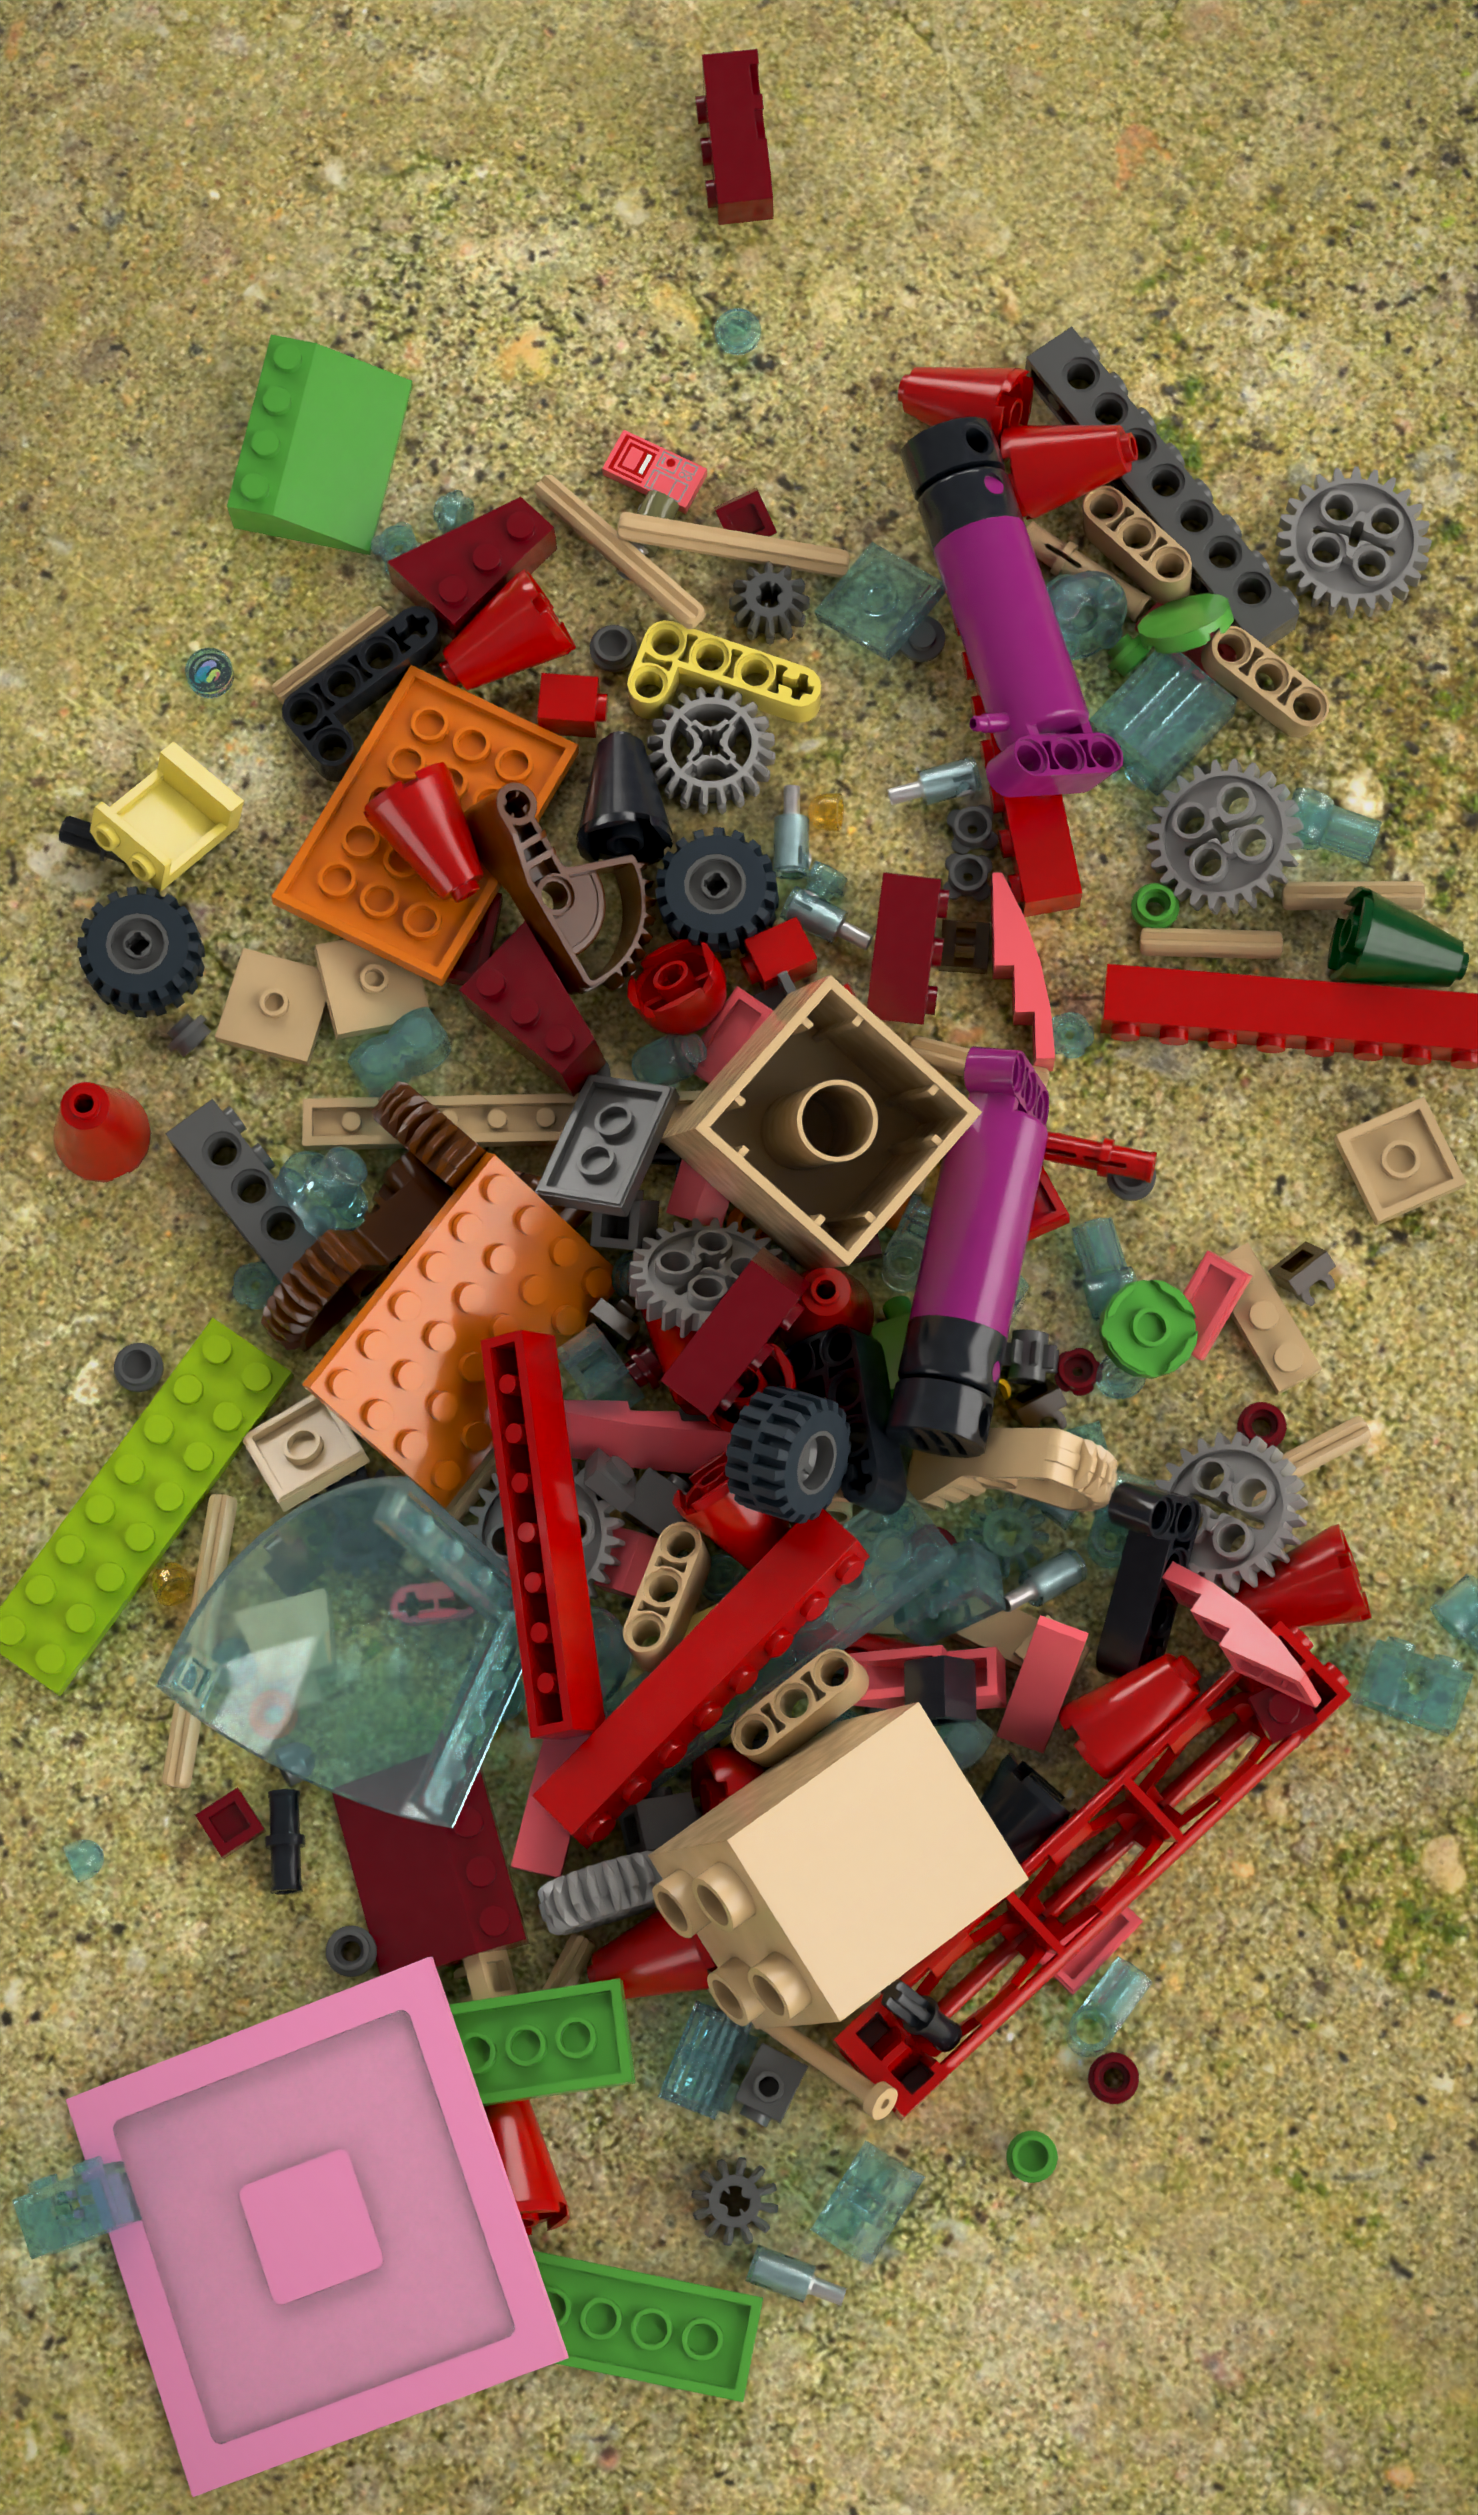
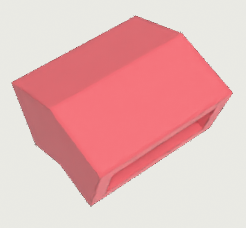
M682 1159L666 1213L690 1221L693 1218H697L701 1224L710 1226L713 1218H718L720 1228H722L730 1201Z
M620 1527L612 1530L613 1537L625 1541V1546L611 1548L610 1554L616 1557L621 1564L620 1566H605L603 1571L611 1580L609 1584L595 1581L594 1584L603 1591L634 1600L658 1539L641 1532Z

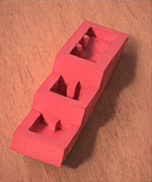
M992 873L990 887L992 979H1012L1013 1025H1032L1033 1065L1053 1071L1055 1049L1052 1016L1041 962L1025 917L1003 873Z
M564 1400L571 1458L587 1460L600 1448L610 1457H620L631 1468L647 1469L650 1467L653 1470L694 1473L710 1459L727 1450V1445L730 1443L732 1436L731 1433L719 1429L710 1421H682L679 1411L630 1410L628 1401Z
M1175 1562L1171 1563L1162 1576L1163 1580L1177 1602L1191 1609L1192 1615L1206 1637L1220 1643V1648L1236 1672L1316 1708L1319 1705L1321 1698L1306 1673L1282 1641L1249 1608L1213 1582Z
M1040 1615L996 1735L997 1737L1044 1753L1089 1633Z
M601 1685L605 1712L610 1687ZM590 1735L566 1740L543 1739L511 1868L552 1878L562 1876L572 1835L532 1795Z

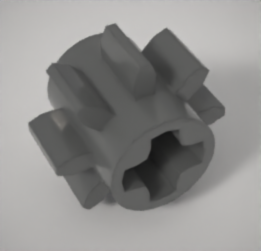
M1028 1329L1012 1331L1011 1343L1007 1342L1001 1369L1009 1370V1382L1026 1386H1040L1045 1384L1046 1373L1057 1374L1059 1350H1057V1345H1048V1333Z

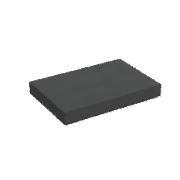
M588 1074L535 1193L550 1205L627 1217L679 1101L680 1096L676 1088Z

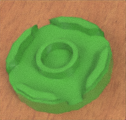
M1205 593L1180 598L1154 609L1142 618L1138 624V632L1143 648L1148 651L1154 646L1157 653H1178L1207 644L1206 642L1211 640L1210 633L1218 628L1220 634H1224L1233 623L1234 618L1228 598L1220 594Z
M1152 1279L1150 1281L1138 1280L1124 1285L1108 1298L1100 1314L1099 1336L1104 1352L1117 1368L1133 1377L1154 1379L1174 1372L1190 1358L1197 1344L1198 1330L1196 1331L1194 1320L1196 1315L1192 1304L1177 1288L1164 1281Z

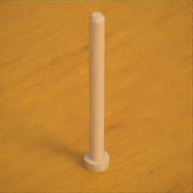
M793 2026L761 2029L864 2102V2112L873 2119L881 2120L893 2109L898 2093L888 2083L882 2081L874 2084Z

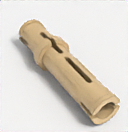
M1034 521L1027 526L1026 529L1036 558L1051 567L1050 573L1056 577L1064 575L1092 593L1095 597L1131 618L1133 622L1136 623L1150 603L1151 596L1139 591L1113 572L1077 551L1079 546L1074 542H1063L1038 526Z

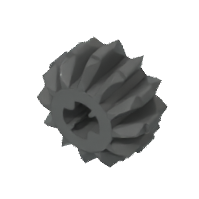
M770 561L765 564L764 573L759 574L756 569L750 566L746 570L748 581L736 579L733 584V591L737 595L729 599V609L736 612L734 625L737 629L748 627L747 637L751 641L756 639L760 633L765 634L766 643L769 645L774 643L776 633H780L783 638L789 641L793 636L791 626L803 628L806 623V616L803 614V611L810 608V598L802 594L805 591L804 580L802 578L791 580L792 570L788 565L778 574L774 573V567ZM771 599V604H773L776 600L778 605L768 608V603L766 602L763 607L761 606V601Z
M739 2157L737 2160L736 2175H729L728 2165L724 2159L718 2160L717 2168L723 2177L719 2181H716L709 2172L702 2171L700 2178L712 2187L711 2192L693 2190L691 2195L693 2199L709 2201V2207L693 2212L694 2219L702 2220L713 2215L715 2220L707 2226L704 2233L711 2238L716 2234L721 2224L726 2226L723 2237V2244L726 2246H731L733 2243L734 2228L741 2229L742 2239L745 2244L753 2243V2236L747 2226L753 2221L764 2233H767L770 2229L769 2224L757 2216L759 2210L770 2214L778 2212V2205L761 2202L760 2196L774 2193L777 2190L775 2183H768L757 2189L755 2183L763 2177L765 2169L762 2166H758L754 2169L749 2179L744 2177L747 2160L743 2157ZM730 2187L742 2188V2196L750 2199L748 2210L744 2212L742 2209H739L741 2215L738 2217L729 2216L728 2207L720 2204L724 2191L729 2195L731 2194Z

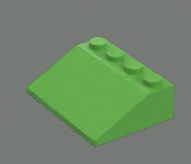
M271 334L227 504L233 527L235 529L371 555L413 386L412 380L317 343Z

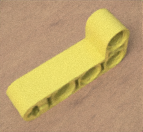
M666 620L654 623L645 633L627 683L631 709L636 715L644 719H656L663 715V707L666 704L671 705L679 683L695 689L702 687L705 692L714 695L715 689L720 686L724 690V699L727 700L738 691L742 694V705L754 701L759 711L797 723L808 722L816 717L821 706L820 678L815 671L808 667L697 629H686L682 624ZM666 642L678 647L676 652L667 656L660 655L654 650L658 645ZM706 658H716L722 662L721 667L713 671L704 670L699 664ZM751 673H760L767 678L766 682L759 686L748 685L743 679ZM777 681H781L782 685L779 684L778 693H776ZM649 684L656 685L661 689L660 694L652 698L643 697L638 694V691L643 686ZM800 690L807 691V694H803L800 700L792 698V696H797Z

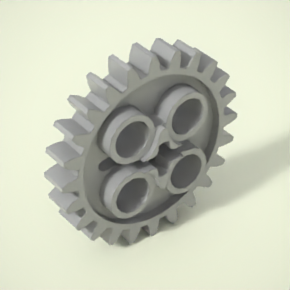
M1355 466L1351 477L1345 479L1340 469L1335 468L1332 482L1328 483L1321 474H1318L1314 481V490L1302 484L1298 493L1300 500L1294 498L1288 500L1286 510L1289 514H1281L1278 525L1284 531L1277 534L1275 545L1284 549L1279 552L1277 562L1278 564H1291L1286 569L1284 579L1285 581H1291L1299 578L1300 582L1295 592L1297 596L1305 594L1309 590L1313 593L1311 607L1314 608L1322 600L1329 602V615H1333L1338 606L1341 605L1345 606L1348 618L1352 619L1356 607L1362 606L1365 614L1368 617H1372L1375 603L1378 602L1382 608L1389 611L1393 604L1392 595L1404 601L1409 593L1407 585L1417 587L1421 574L1418 571L1425 570L1429 560L1423 553L1429 552L1432 543L1431 539L1422 536L1427 533L1430 524L1429 521H1415L1420 516L1423 506L1422 504L1407 506L1411 494L1410 489H1406L1398 494L1393 492L1396 478L1392 477L1384 485L1379 484L1378 470L1374 469L1368 480L1361 479L1359 467ZM1340 509L1346 513L1348 518L1342 521L1330 518L1326 511ZM1384 522L1390 525L1394 532L1381 534L1372 527V524ZM1318 529L1321 533L1315 534L1313 530ZM1350 538H1355L1359 541L1357 547L1348 545ZM1327 551L1335 560L1330 563H1322L1313 556V553ZM1392 551L1394 555L1389 556L1386 552ZM1364 564L1373 565L1380 571V575L1374 577L1366 576L1359 570V566Z
M1215 759L1211 764V773L1206 775L1197 765L1193 766L1195 780L1189 783L1182 776H1177L1176 779L1181 790L1176 794L1164 789L1162 793L1169 802L1167 808L1154 806L1152 809L1156 816L1161 819V823L1147 825V830L1150 834L1159 838V840L1147 844V849L1152 855L1160 856L1151 863V866L1156 873H1165L1160 882L1169 888L1175 887L1173 894L1180 902L1186 900L1191 895L1190 905L1196 911L1203 907L1206 900L1208 901L1209 909L1214 915H1218L1223 903H1227L1233 914H1238L1239 902L1243 899L1254 909L1257 907L1256 894L1260 891L1271 899L1274 897L1270 886L1273 880L1282 884L1289 882L1281 871L1283 866L1297 867L1299 864L1289 853L1290 850H1298L1304 846L1299 837L1292 835L1304 829V824L1300 818L1291 817L1300 810L1295 800H1286L1290 791L1284 783L1274 787L1277 779L1270 770L1260 777V769L1256 763L1252 762L1245 772L1242 773L1241 765L1237 759H1232L1227 771H1224L1217 759ZM1242 797L1249 798L1248 806L1244 811L1238 814L1228 813L1229 806L1233 801ZM1197 817L1205 818L1204 825L1198 832L1185 834V827L1190 820ZM1259 818H1264L1262 824L1256 825ZM1229 830V841L1221 844V833ZM1258 839L1266 840V846L1260 854L1252 857L1245 855L1246 848L1251 842ZM1189 849H1195L1191 856L1186 855ZM1213 859L1222 860L1221 867L1217 873L1211 876H1202V868L1208 861Z
M693 1218L691 1228H685L676 1221L673 1222L672 1233L658 1228L656 1229V1240L644 1237L642 1249H634L633 1261L629 1264V1294L636 1297V1309H647V1321L662 1318L661 1330L666 1331L676 1325L680 1327V1337L684 1338L691 1331H698L748 1263L763 1247L781 1261L783 1251L781 1249H771V1238L769 1237L756 1241V1229L754 1228L744 1233L738 1232V1222L735 1221L727 1228H720L718 1218H713L710 1226H702L697 1218ZM782 1261L787 1266H789L788 1262Z
M1220 1432L1216 1435L1214 1447H1211L1202 1438L1198 1439V1453L1194 1456L1182 1448L1180 1452L1184 1463L1179 1467L1168 1462L1165 1466L1172 1474L1170 1481L1156 1480L1155 1484L1161 1489L1191 1498L1194 1495L1200 1496L1227 1511H1234L1236 1509L1245 1518L1265 1524L1263 1529L1259 1530L1246 1525L1241 1520L1226 1513H1221L1219 1516L1209 1506L1200 1504L1203 1522L1197 1531L1188 1569L1213 1582L1220 1588L1224 1581L1225 1586L1233 1593H1238L1240 1579L1243 1578L1255 1588L1258 1586L1257 1572L1262 1570L1272 1578L1275 1576V1571L1271 1564L1275 1558L1285 1563L1290 1561L1283 1548L1286 1544L1300 1545L1301 1541L1292 1534L1293 1528L1307 1526V1521L1298 1515L1296 1511L1308 1506V1501L1300 1494H1295L1305 1484L1296 1475H1292L1296 1470L1295 1465L1287 1458L1282 1460L1284 1454L1274 1445L1267 1448V1443L1258 1436H1255L1249 1443V1439L1241 1432H1237L1232 1443H1230L1229 1439ZM1224 1473V1479L1220 1486L1210 1490V1484L1214 1477ZM1267 1490L1264 1501L1258 1506L1252 1507V1501L1256 1494ZM1245 1535L1246 1538L1242 1547L1237 1551L1231 1552L1230 1549L1233 1541L1237 1537Z
M571 1460L579 1518L583 1517L587 1524V1532L585 1537L582 1538L589 1598L596 1600L598 1595L593 1586L594 1582L598 1581L606 1584L611 1582L609 1576L603 1571L605 1566H620L621 1564L610 1553L611 1548L625 1546V1541L613 1537L612 1530L625 1525L624 1520L610 1517L609 1513L616 1508L606 1500H602V1497L584 1484L585 1468L577 1474L578 1462ZM494 1473L491 1475L497 1487L494 1492L482 1488L478 1490L480 1496L486 1501L484 1507L470 1506L469 1511L479 1518V1522L476 1525L466 1526L464 1531L477 1536V1542L465 1547V1552L480 1556V1560L470 1567L471 1572H487L488 1575L484 1578L480 1587L488 1591L499 1587L494 1601L505 1604L510 1601L513 1595L508 1555L503 1549L505 1532L498 1476ZM512 1600V1611H514V1603H513V1600Z

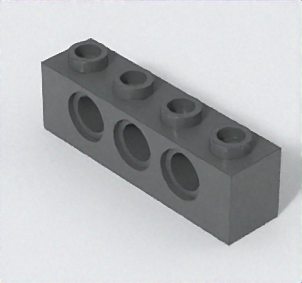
M211 1099L165 1134L173 1148L280 1284L282 1277L293 1267V1263L298 1261L305 1253V1250L317 1241V1237L322 1236L327 1230L317 1218L308 1222L298 1209L305 1203L288 1180L280 1185L269 1172L275 1167V1164L262 1146L257 1143L251 1148L241 1136L246 1127L234 1110L228 1106L222 1111L216 1102ZM224 1147H231L237 1150L236 1158L230 1164L220 1166L213 1163L214 1155L218 1150ZM260 1184L266 1187V1193L260 1201L247 1203L242 1200V1194L248 1186ZM288 1221L295 1224V1231L290 1238L283 1241L271 1238V1231L279 1222Z

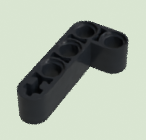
M411 606L403 610L290 694L284 701L282 717L291 740L317 772L326 780L340 782L357 755L354 742L344 725L398 686L410 665L420 669L439 653L442 643L438 621L434 613L428 608ZM417 631L421 635H424L426 633L427 635L423 638H420L417 634L411 635V633ZM379 656H387L392 659L391 664L383 669H375L370 666V663ZM341 684H349L355 687L354 691L346 697H337L332 694L333 690ZM304 712H312L317 715L313 723L301 726L294 723L298 715ZM332 747H340L346 750L345 755L336 761H329L323 758L324 753Z
M838 1324L792 1344L786 1349L784 1354L792 1364L796 1388L815 1396L833 1400L838 1403V1407L842 1408L846 1414V1422L849 1423L851 1431L849 1436L851 1451L848 1456L847 1463L849 1464L847 1471L841 1481L843 1496L850 1503L883 1516L894 1514L905 1502L907 1484L900 1444L889 1438L886 1434L892 1396L884 1350L881 1343L877 1339L850 1326Z
M1122 1482L1113 1491L1109 1501L1108 1518L1110 1522L1129 1531L1096 1653V1667L1098 1671L1116 1679L1165 1654L1178 1602L1162 1576L1172 1562L1188 1569L1201 1518V1506L1196 1499L1155 1486L1132 1482Z

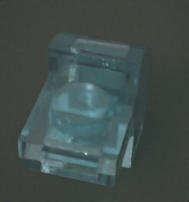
M592 1323L557 1348L559 1362L586 1400L628 1401L629 1408L645 1398L629 1374V1370L595 1323Z

